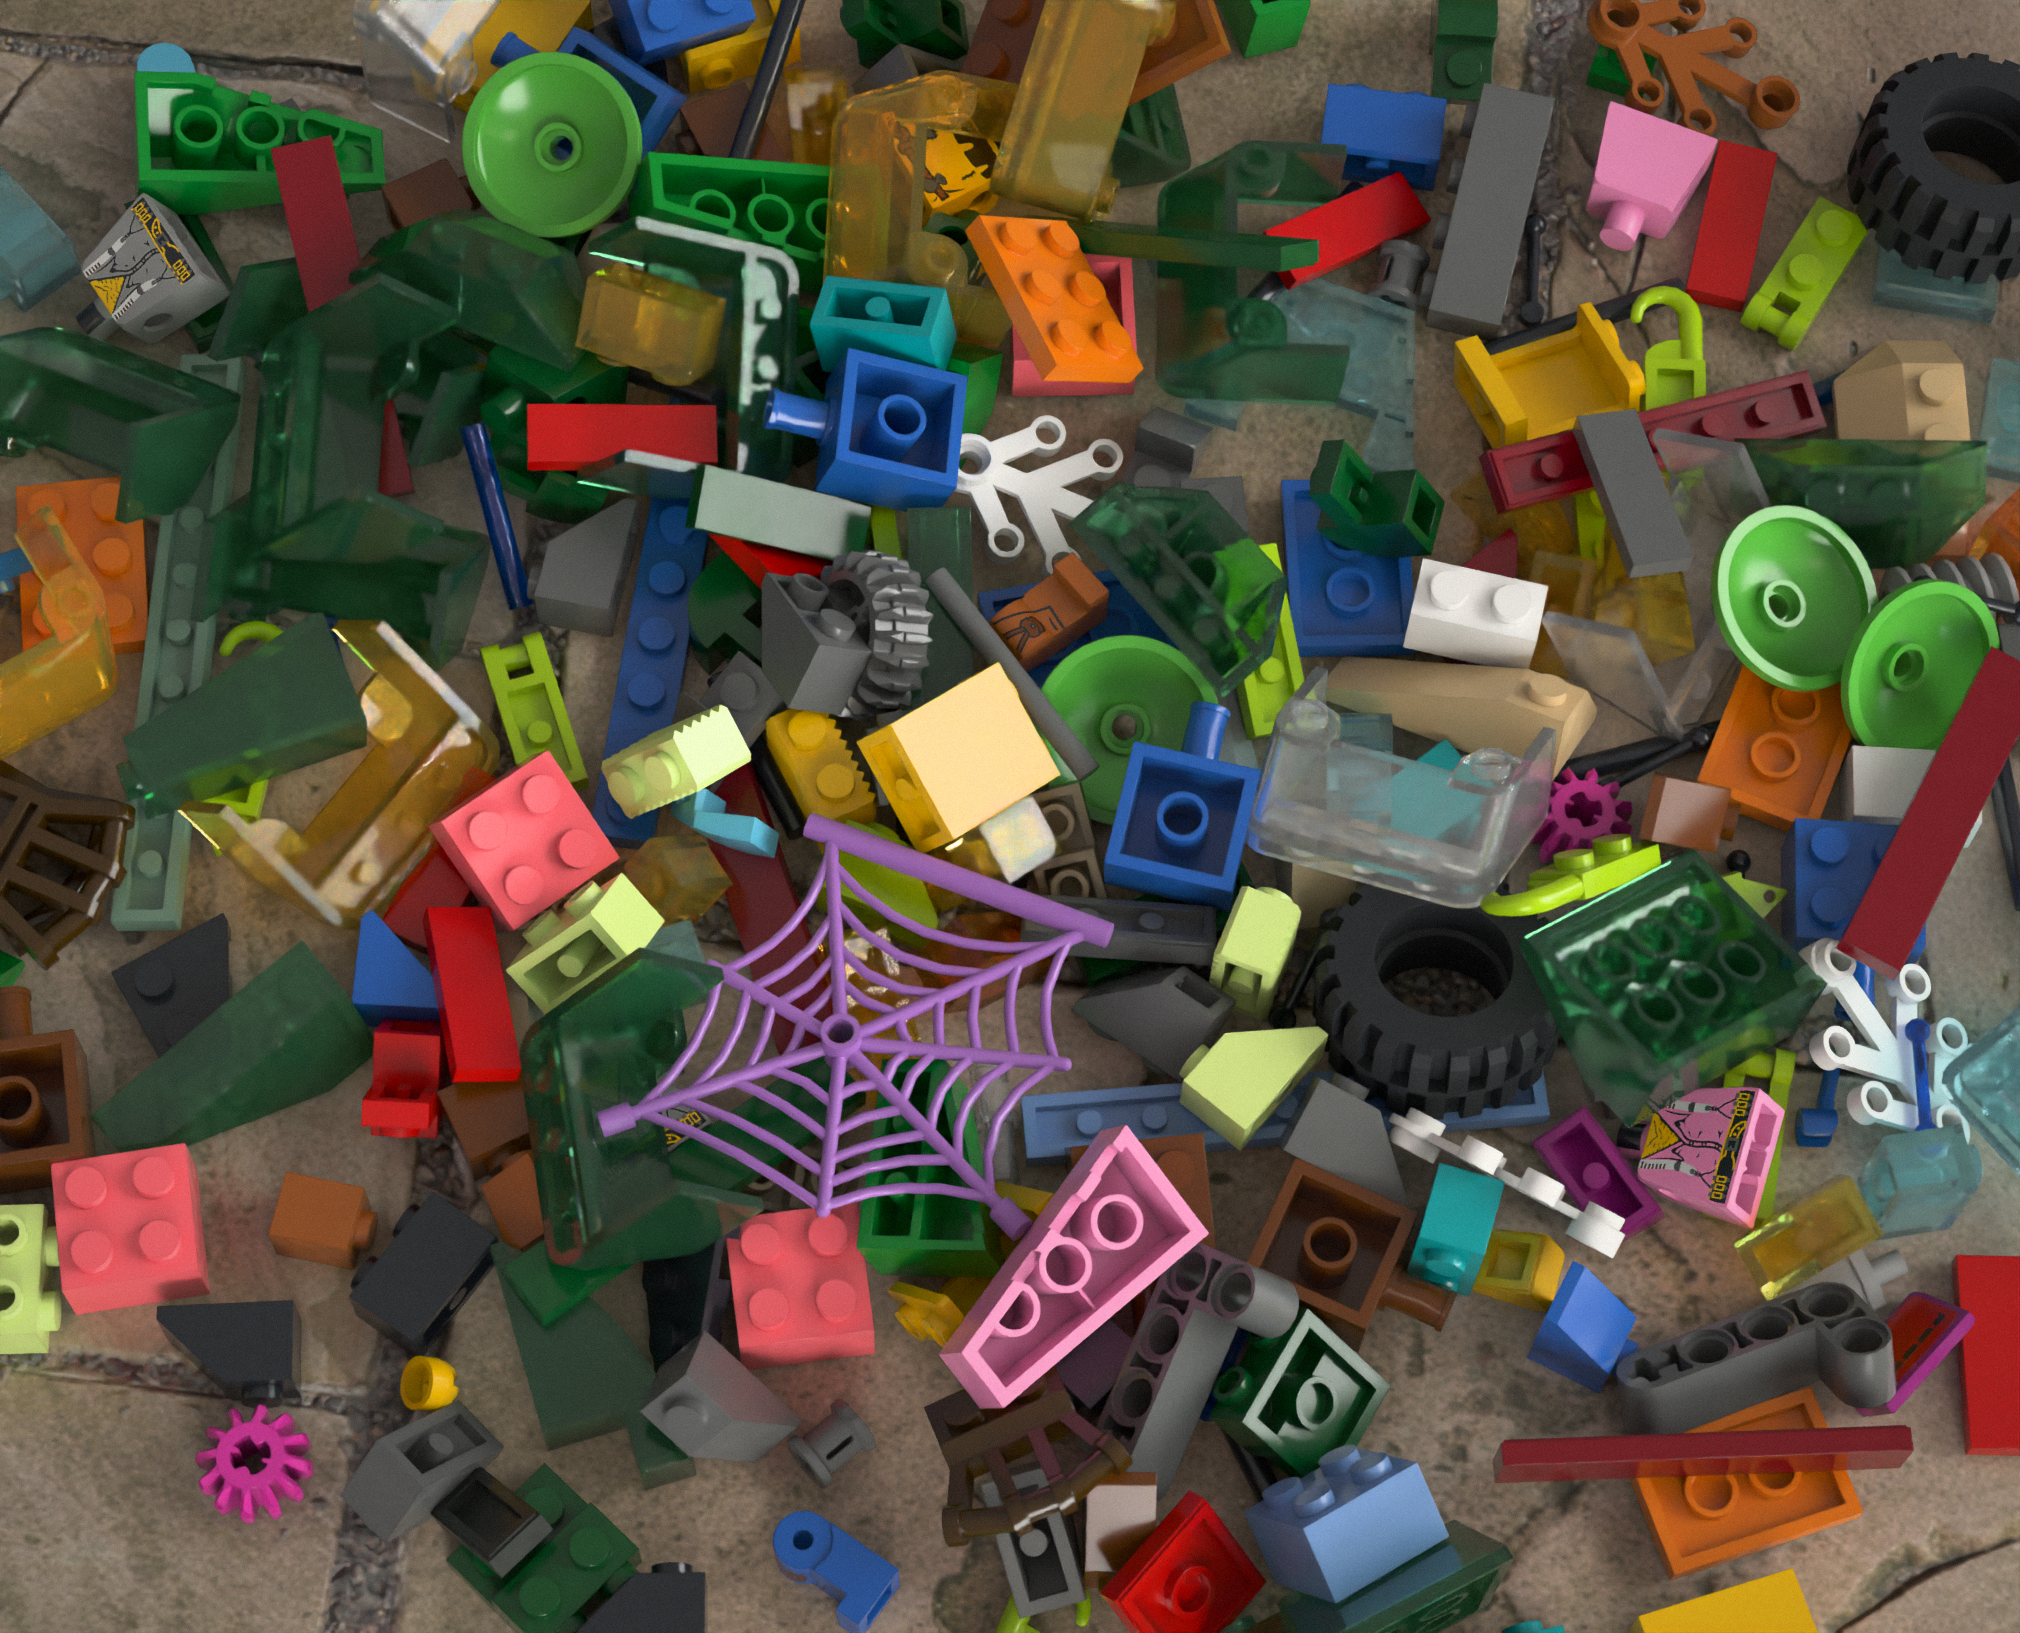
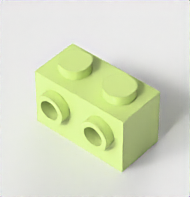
M620 873L601 887L594 881H590L565 903L564 908L566 911L557 916L550 909L534 920L522 933L527 944L506 971L548 1018L634 963L665 922L623 873Z
M44 1204L0 1205V1354L48 1353L50 1331H58L60 1328L61 1297L58 1290H52L53 1267L60 1266L56 1224Z

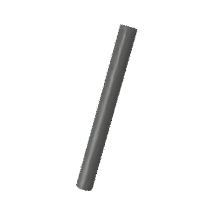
M942 567L932 573L925 580V584L988 665L1000 663L1008 680L1015 686L1019 700L1026 713L1079 782H1082L1096 772L1100 767L948 570Z

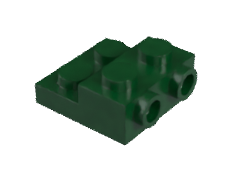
M1299 1307L1292 1326L1279 1337L1273 1339L1265 1338L1246 1331V1339L1251 1345L1240 1364L1228 1368L1217 1379L1213 1388V1395L1218 1401L1209 1418L1249 1454L1269 1458L1290 1478L1298 1477L1301 1479L1320 1468L1319 1459L1336 1448L1346 1445H1355L1357 1447L1391 1385L1308 1308Z
M544 1463L514 1493L537 1510L553 1530L502 1578L462 1544L446 1561L448 1566L516 1633H575L588 1621L586 1617L605 1598L609 1600L635 1573H640L636 1567L642 1562L639 1548L591 1502L587 1504Z

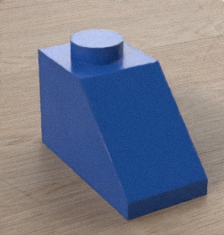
M1573 1261L1526 1358L1599 1394L1609 1374L1617 1378V1365L1623 1358L1635 1353L1639 1345L1627 1338L1637 1317L1589 1269Z

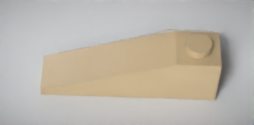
M1344 656L1319 687L1318 698L1437 742H1442L1446 739L1456 749L1548 783H1552L1594 722L1597 714V707L1587 690L1566 683L1558 676L1541 674L1523 668Z

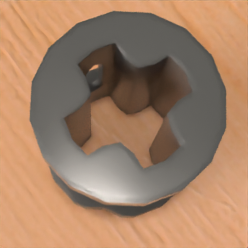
M1393 239L1384 241L1376 254L1379 269L1375 284L1367 288L1364 303L1370 311L1381 317L1391 320L1409 319L1416 314L1418 299L1415 291L1419 276H1422L1426 269H1428L1430 257L1422 247L1411 244L1408 241Z
M837 1399L830 1405L832 1413L802 1438L793 1435L786 1441V1445L794 1459L804 1472L822 1489H826L833 1483L831 1475L861 1450L870 1452L877 1446L869 1428L842 1399Z

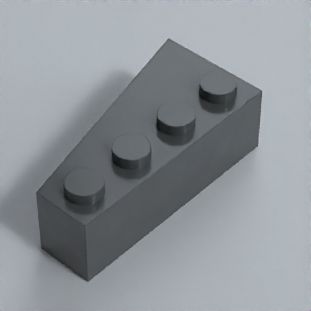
M1484 83L1480 103L1468 100L1460 136L1471 139L1466 159L1454 156L1446 192L1457 194L1452 215L1440 212L1432 248L1443 250L1438 271L1426 269L1418 305L1429 307L1426 327L1469 337L1478 335L1479 339L1486 341L1497 339L1555 98Z

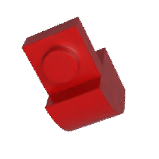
M383 1018L374 1031L372 1085L362 1099L361 1126H371V1135L437 1139L443 1117L437 1092L446 1088L448 1067L441 1021Z

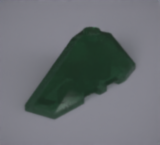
M301 940L99 1108L90 1118L119 1153L185 1143L189 1147L212 1136L267 1117L274 1112L305 1100H311L329 1093L373 1057L374 1037L345 990L303 940Z

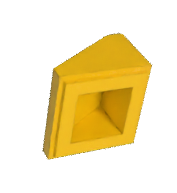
M1492 1229L1486 1253L1472 1290L1475 1293L1534 1311L1548 1312L1554 1300L1563 1267L1564 1252L1548 1234Z

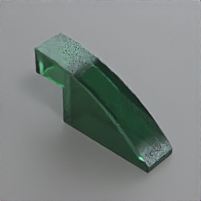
M504 1242L490 1245L547 1450H555L626 1428L644 1491L696 1476L694 1457H689L640 1412L656 1373L624 1330L589 1296L543 1326L504 1277L503 1267L524 1252Z

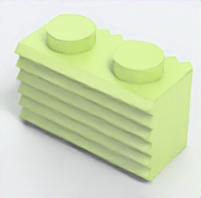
M719 704L638 740V742L630 745L628 748L603 760L601 770L608 782V788L612 797L621 806L624 814L632 819L644 812L647 813L657 807L704 789L750 762L751 753L728 708Z
M1249 886L1241 887L1215 949L1209 983L1237 1000L1232 1010L1257 1020L1267 1018L1270 1007L1273 1006L1274 997L1278 993L1279 985L1282 984L1288 962H1291L1301 917L1298 905L1294 904L1288 895L1270 887H1259L1257 889Z

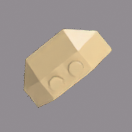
M1884 340L1838 376L1832 384L1840 493L1869 526L1890 543V549L1902 561H1940L1946 559L1958 561L1959 558L1965 557L1974 476L1963 363L1945 341Z

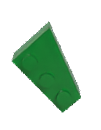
M882 1059L880 1071L882 1074L890 1059ZM906 1059L897 1067L891 1083L899 1092L908 1071L920 1059ZM934 1059L917 1077L908 1101L925 1119L936 1088L952 1068L947 1060ZM959 1076L946 1092L936 1125V1130L951 1146L953 1143L954 1123L961 1102L968 1093V1088ZM878 1091L875 1109L892 1106ZM971 1106L963 1130V1158L983 1178V1157ZM902 1115L874 1120L871 1139L914 1131L915 1129ZM926 1140L869 1151L868 1162L903 1155H935L938 1153ZM908 1165L866 1174L865 1188L895 1183H941L971 1189L949 1165ZM909 1193L871 1197L863 1200L856 1248L880 1275L995 1277L1005 1263L997 1224L989 1216L992 1209L984 1202L942 1194Z

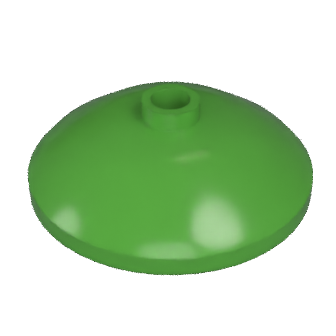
M540 52L518 58L499 69L485 82L476 94L467 113L463 128L462 156L464 168L478 200L503 224L508 223L537 237L564 238L584 233L604 222L622 205L629 195L638 175L642 157V133L639 118L626 90L601 66L568 53ZM568 138L572 143V153L567 159L560 160L556 153L557 145L562 139Z
M1789 505L1768 507L1747 516L1733 526L1721 542L1713 562L1711 598L1716 620L1729 647L1749 670L1772 685L1792 691H1817L1841 682L1843 665L1850 643L1865 617L1878 604V596L1872 573L1865 558L1852 539L1838 525L1821 514L1806 508ZM1769 604L1773 607L1775 615L1771 611Z
M1923 579L1908 583L1894 590L1883 598L1865 617L1850 643L1841 677L1843 714L1851 734L1861 746L1937 750L1984 656L1991 646L2000 650L1996 623L1988 607L1979 596L1966 587L1947 580Z
M1139 635L1108 636L1084 644L1072 651L1054 667L1040 689L1099 764V769L1083 780L1082 786L1091 819L1109 825L1114 824L1134 741L1181 752L1190 717L1191 703L1204 701L1219 705L1207 677L1189 657L1167 643ZM1122 715L1130 716L1135 721V730L1127 738H1118L1112 732L1114 720ZM1033 723L1037 733L1047 744L1050 756L1061 774L1047 783L1049 787L1078 780Z

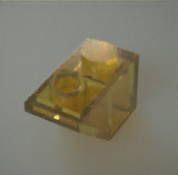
M1032 794L958 838L924 854L1010 884L1060 853L1062 849ZM923 881L928 896L938 914L973 900Z
M700 833L649 838L614 876L616 877L623 873L665 920L641 954L695 924L733 884Z

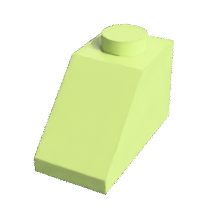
M1318 1026L1225 1033L1211 1049L1204 1044L1198 1047L1183 1065L1179 1073L1184 1078L1179 1103L1241 1151L1323 1057L1329 1034Z

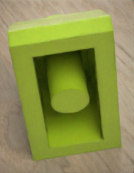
M847 819L845 823L848 826L908 847L907 843L901 841L893 830L879 823L867 822L865 825H862L850 819ZM839 850V863L866 891L895 912L928 928L939 930L938 917L922 880ZM826 879L816 899L817 909L827 912ZM840 879L841 901L868 930L934 957L939 947V941L925 938L890 921L857 897Z

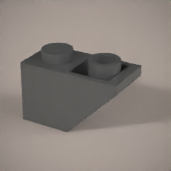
M766 573L762 581V672L788 708L841 715L872 651L855 630V623L843 614L830 597L828 587L822 581L804 573H796L793 577Z
M1178 966L1103 981L1079 998L1072 1011L1087 1020L1089 1027L1099 1036L1111 1041H1119L1140 1055L1141 1060L1150 1070L1163 1076H1172L1180 1082L1184 1079L1179 1075L1183 1065L1202 1044L1211 1049L1237 1000L1185 966Z

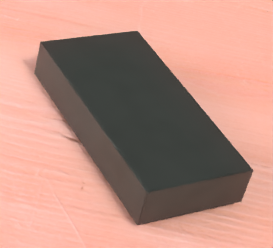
M482 1467L477 1468L430 1513L448 1534L501 1578L553 1530L537 1510Z

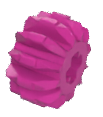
M1567 767L1566 770L1561 772L1558 783L1542 781L1539 784L1536 793L1538 798L1529 800L1525 811L1526 819L1532 822L1528 825L1525 836L1527 843L1542 845L1538 854L1540 864L1553 860V855L1562 851L1592 849V840L1600 836L1630 834L1632 838L1634 830L1632 825L1627 823L1633 812L1632 802L1616 800L1620 791L1618 780L1602 787L1596 784L1598 774L1595 768L1587 772L1584 780H1578L1572 770Z
M258 1404L252 1413L251 1422H245L237 1409H230L227 1415L232 1428L224 1432L219 1427H208L205 1434L215 1448L204 1449L196 1453L195 1461L199 1468L208 1471L198 1481V1485L204 1495L217 1494L214 1506L221 1515H226L239 1506L242 1521L252 1524L257 1517L259 1506H265L272 1519H279L282 1516V1508L277 1500L284 1495L291 1501L301 1502L304 1492L294 1480L306 1479L314 1474L312 1462L302 1457L311 1448V1443L305 1433L292 1434L295 1422L292 1416L287 1413L278 1416L271 1422L267 1407ZM259 1454L265 1469L251 1475L245 1460L251 1455Z

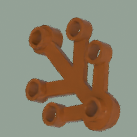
M1595 0L1589 8L1586 16L1589 32L1601 45L1614 49L1630 85L1624 96L1626 107L1653 115L1665 98L1664 87L1657 79L1651 77L1642 51L1657 58L1682 113L1677 121V125L1711 136L1717 127V118L1714 112L1705 106L1694 79L1748 107L1750 120L1762 129L1770 130L1785 126L1800 106L1799 92L1789 80L1780 76H1768L1758 84H1755L1703 56L1722 52L1730 58L1738 59L1744 57L1757 40V31L1754 25L1744 18L1735 17L1728 20L1723 26L1668 37L1652 27L1670 23L1678 30H1691L1705 14V1L1658 0L1641 4L1638 0ZM1679 5L1687 7L1692 15L1684 13ZM1730 33L1740 36L1744 43L1734 40ZM1638 91L1646 93L1652 101L1642 99ZM1690 119L1698 121L1704 130L1694 127Z

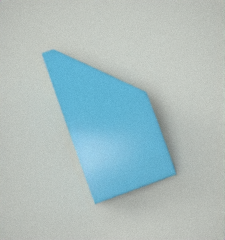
M704 788L684 798L672 801L670 813L697 833L738 851L775 858L780 833L756 817L724 814L726 801L708 789Z

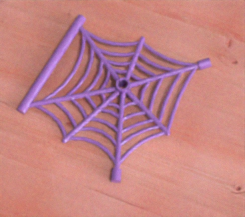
M811 813L806 821L803 836L824 844V857L805 900L779 931L749 953L726 965H722L712 959L705 962L704 970L712 975L713 978L704 1012L687 1047L666 1076L637 1105L630 1107L627 1101L596 1112L602 1134L605 1138L636 1127L635 1121L639 1119H644L684 1134L737 1159L774 1181L816 1209V1214L821 1218L829 1216L831 1209L871 1197L902 1193L942 1194L984 1202L992 1209L989 1216L1013 1241L1018 1240L1030 1229L1033 1222L1009 1197L1002 1199L995 1192L993 1156L1001 1125L1025 1091L1052 1071L1066 1072L1070 1070L1072 1066L1071 1060L1067 1057H1059L1053 1038L1050 1018L1052 991L1071 946L1087 941L1106 948L1113 933L1114 923L819 814ZM839 850L1064 934L1047 942L1005 943L969 939L928 928L895 912L866 891L839 863ZM826 879L828 916L810 942L786 964L755 982H751L737 974L735 971L749 965L772 950L797 927L814 905ZM840 879L857 897L887 919L925 938L965 949L1020 954L987 969L942 965L902 952L869 931L841 901ZM842 918L861 938L897 961L939 975L965 977V979L945 988L936 989L903 985L867 968L844 947ZM829 932L830 955L808 980L781 997H777L764 989L787 976L814 953ZM1055 954L1042 987L1039 1020L1042 1040L1047 1055L1020 1053L1014 1009L1022 968ZM845 962L864 979L900 995L923 998L898 1009L871 999L846 980ZM831 970V984L809 1007L802 1011L789 1004L810 991ZM1009 975L1004 1001V1023L1008 1051L982 1049L977 1019L981 987ZM724 982L741 992L733 1028L716 1058L690 1087L660 1096L675 1081L698 1049L715 1014L722 983ZM970 992L966 1021L971 1048L946 1045L944 1034L945 1003ZM846 993L863 1007L881 1013L883 1016L860 1026L854 1017L847 1014ZM832 997L833 1015L829 1016L822 1023L813 1016ZM751 999L764 1005L766 1008L759 1036L744 1068L711 1079L727 1061L745 1025ZM933 1009L934 1044L913 1042L908 1034L906 1021ZM775 1013L795 1023L792 1039L783 1055L758 1063L768 1042ZM895 1026L900 1041L870 1037ZM805 1030L821 1038V1042L798 1049L803 1041ZM863 1052L895 1056L888 1061L882 1074ZM823 1056L826 1064L831 1067L829 1094L811 1079L787 1070V1068ZM909 1056L921 1057L908 1071L899 1092L891 1083L897 1067ZM934 1059L958 1061L936 1088L925 1119L908 1101L917 1077ZM972 1063L998 1065L980 1077L962 1100L954 1123L953 1143L951 1146L936 1130L938 1114L946 1092L961 1072ZM854 1067L867 1079L853 1082L844 1087L846 1070ZM1011 1068L1038 1069L1011 1090L993 1116L983 1151L982 1178L963 1158V1130L971 1106L989 1083ZM772 1074L802 1086L827 1106L825 1128L789 1102L750 1083V1081ZM732 1087L755 1095L786 1113L823 1141L821 1165L774 1134L735 1114L697 1099ZM878 1090L892 1105L865 1111L840 1123L843 1099L857 1092ZM682 1105L732 1124L777 1148L819 1177L817 1197L745 1151L693 1126L658 1113ZM902 1115L915 1129L914 1131L874 1138L837 1152L839 1135L869 1121ZM926 1140L938 1153L935 1155H903L867 1162L835 1175L836 1163L892 1145ZM908 1165H949L971 1187L969 1189L941 1183H895L871 1186L832 1198L833 1187L868 1173Z

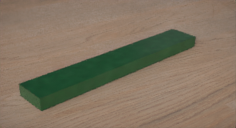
M1038 215L1016 217L1066 221L1077 235L1080 248L1084 254L1277 272L1312 266L1315 262H1319V240Z
M823 1056L802 1063L791 1070L811 1079L829 1094L831 1067L826 1064ZM847 1070L844 1087L856 1082ZM779 1078L765 1088V1090L789 1102L825 1128L827 1106L802 1086ZM865 1091L857 1092L843 1099L840 1122L866 1104ZM753 1096L730 1112L783 1139L798 1150L817 1138L815 1134L786 1113L756 1096ZM722 1120L716 1121L703 1130V1132L745 1151L771 1168H774L788 1158L787 1155L777 1148ZM692 1138L503 1267L504 1277L540 1323L545 1326L760 1178L762 1174L737 1159Z

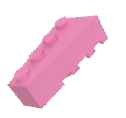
M1127 1125L1104 1129L1098 1133L940 1351L939 1356L980 1409L1006 1407L1209 1234Z

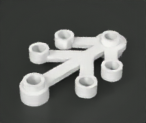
M1050 415L1040 416L1033 421L1030 427L991 442L977 434H962L960 459L968 458L973 460L978 466V472L966 474L959 468L957 488L954 491L970 496L988 534L984 543L985 553L993 562L1001 565L1014 562L1020 555L1025 542L1022 531L1016 525L1008 522L996 490L1018 499L1045 557L1042 564L1044 579L1053 573V560L1063 559L1071 552H1074L1081 560L1080 555L1068 546L1053 513L1116 538L1120 549L1135 559L1153 557L1166 542L1169 535V524L1165 515L1156 507L1140 504L1122 513L1063 488L1089 477L1099 481L1109 480L1114 477L1123 462V452L1116 442L1110 439H1098L1084 452L1025 473L1005 464L1031 452L1040 457H1051L1057 454L1066 438L1065 426L1058 418ZM1043 428L1052 431L1056 437V442L1053 444L1042 443L1037 438L1036 431ZM1096 452L1107 453L1112 458L1113 465L1106 468L1099 466L1094 461L1093 454ZM1134 528L1144 530L1148 534L1150 542L1144 545L1134 542L1130 536V530ZM999 535L1009 537L1013 541L1015 549L1008 552L1001 551L995 545L994 538Z
M1823 938L1800 950L1796 957L1795 968L1801 984L1815 995H1828L1833 992L1870 1046L1868 1048L1855 1044L1851 1034L1846 1029L1840 1026H1831L1811 1038L1809 1050L1813 1061L1824 1070L1841 1068L1895 1084L1908 1102L1904 1103L1893 1100L1885 1085L1878 1081H1869L1853 1088L1847 1096V1108L1852 1118L1862 1125H1871L1877 1122L1907 1131L1909 1141L1914 1149L1928 1158L1948 1160L1962 1154L1969 1143L1970 1128L1965 1113L1954 1101V1057L1966 1050L1968 1044L1967 1033L1960 1022L1949 1017L1930 1024L1924 1029L1922 1042L1926 1052L1929 1054L1927 1085L1917 1070V1003L1925 1000L1931 991L1930 979L1924 969L1916 964H1907L1894 981L1886 978V992L1891 999L1889 1029L1853 976L1856 969V960L1835 949L1839 940ZM1905 980L1909 983L1911 991L1907 988ZM1942 1034L1946 1037L1948 1045L1944 1042ZM1829 1041L1834 1046L1836 1055L1831 1051ZM1866 1096L1871 1100L1873 1110L1868 1105Z
M1410 1107L1405 1118L1392 1113L1388 1122L1393 1124L1388 1135L1390 1142L1434 1164L1442 1150L1494 1179L1504 1181L1506 1185L1531 1199L1572 1218L1565 1234L1612 1259L1614 1258L1625 1237V1234L1620 1232L1625 1222L1624 1218L1589 1201L1584 1212L1564 1203L1561 1200L1566 1190L1563 1189L1564 1185L1530 1167L1527 1168L1522 1179L1503 1170L1508 1160L1502 1157L1503 1153L1467 1135L1461 1147L1440 1137L1446 1125Z

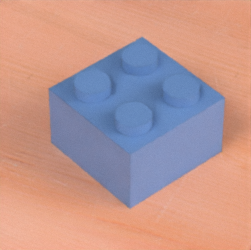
M1355 1445L1342 1446L1326 1453L1318 1461L1320 1468L1301 1479L1291 1477L1274 1483L1263 1491V1501L1244 1511L1275 1584L1332 1603H1338L1449 1537L1417 1462L1390 1456L1385 1452L1377 1453L1357 1448Z

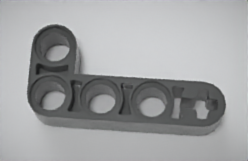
M1200 1242L1160 1275L1095 1427L1103 1434L1107 1432L1114 1436L1131 1456L1133 1464L1124 1472H1157V1502L1165 1496L1172 1484L1237 1328L1239 1327L1259 1336L1273 1339L1283 1335L1290 1329L1299 1309V1295L1295 1286L1288 1280ZM1085 1452L1083 1461L1089 1456L1087 1452Z
M1821 1282L1807 1286L1632 1353L1622 1359L1617 1365L1616 1371L1623 1427L1629 1435L1684 1433L1818 1380H1822L1840 1401L1856 1408L1882 1406L1893 1398L1897 1388L1893 1339L1889 1326L1853 1289L1837 1282Z

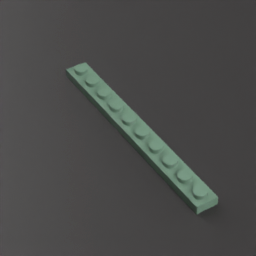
M241 353L181 354L125 803L136 809L134 828L127 830L123 867L126 869L127 875L120 887L114 888L110 922L117 931H181L194 822L193 803L199 779L247 364Z

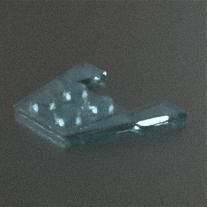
M1318 278L1289 291L1286 288L1255 322L1249 335L1235 350L1230 349L1216 364V371L1201 387L1197 385L1188 395L1185 402V415L1236 432L1255 383L1260 380L1375 419L1361 455V459L1373 472L1415 469V459H1413V437L1415 432V412L1413 411L1415 311Z

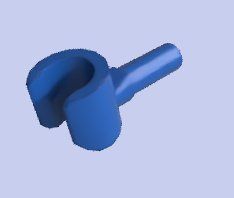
M1841 1068L1823 1071L1816 1109L1799 1108L1797 1110L1795 1138L1798 1146L1827 1147L1831 1143L1832 1134L1838 1125V1113L1834 1109V1098Z

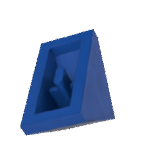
M371 909L361 917L351 1001L358 1026L377 1028L383 1018L440 1021L432 975Z

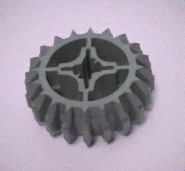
M875 550L851 551L848 555H837L832 566L823 567L821 581L828 587V594L843 614L855 623V630L872 651L842 714L837 716L847 717L849 721L870 722V719L876 720L875 715L895 712L900 707H908L912 699L911 691L921 689V669L930 665L926 657L927 645L934 641L928 636V624L933 619V614L927 612L925 608L929 598V591L920 588V572L911 570L908 560L899 559L895 555L883 554L882 551Z

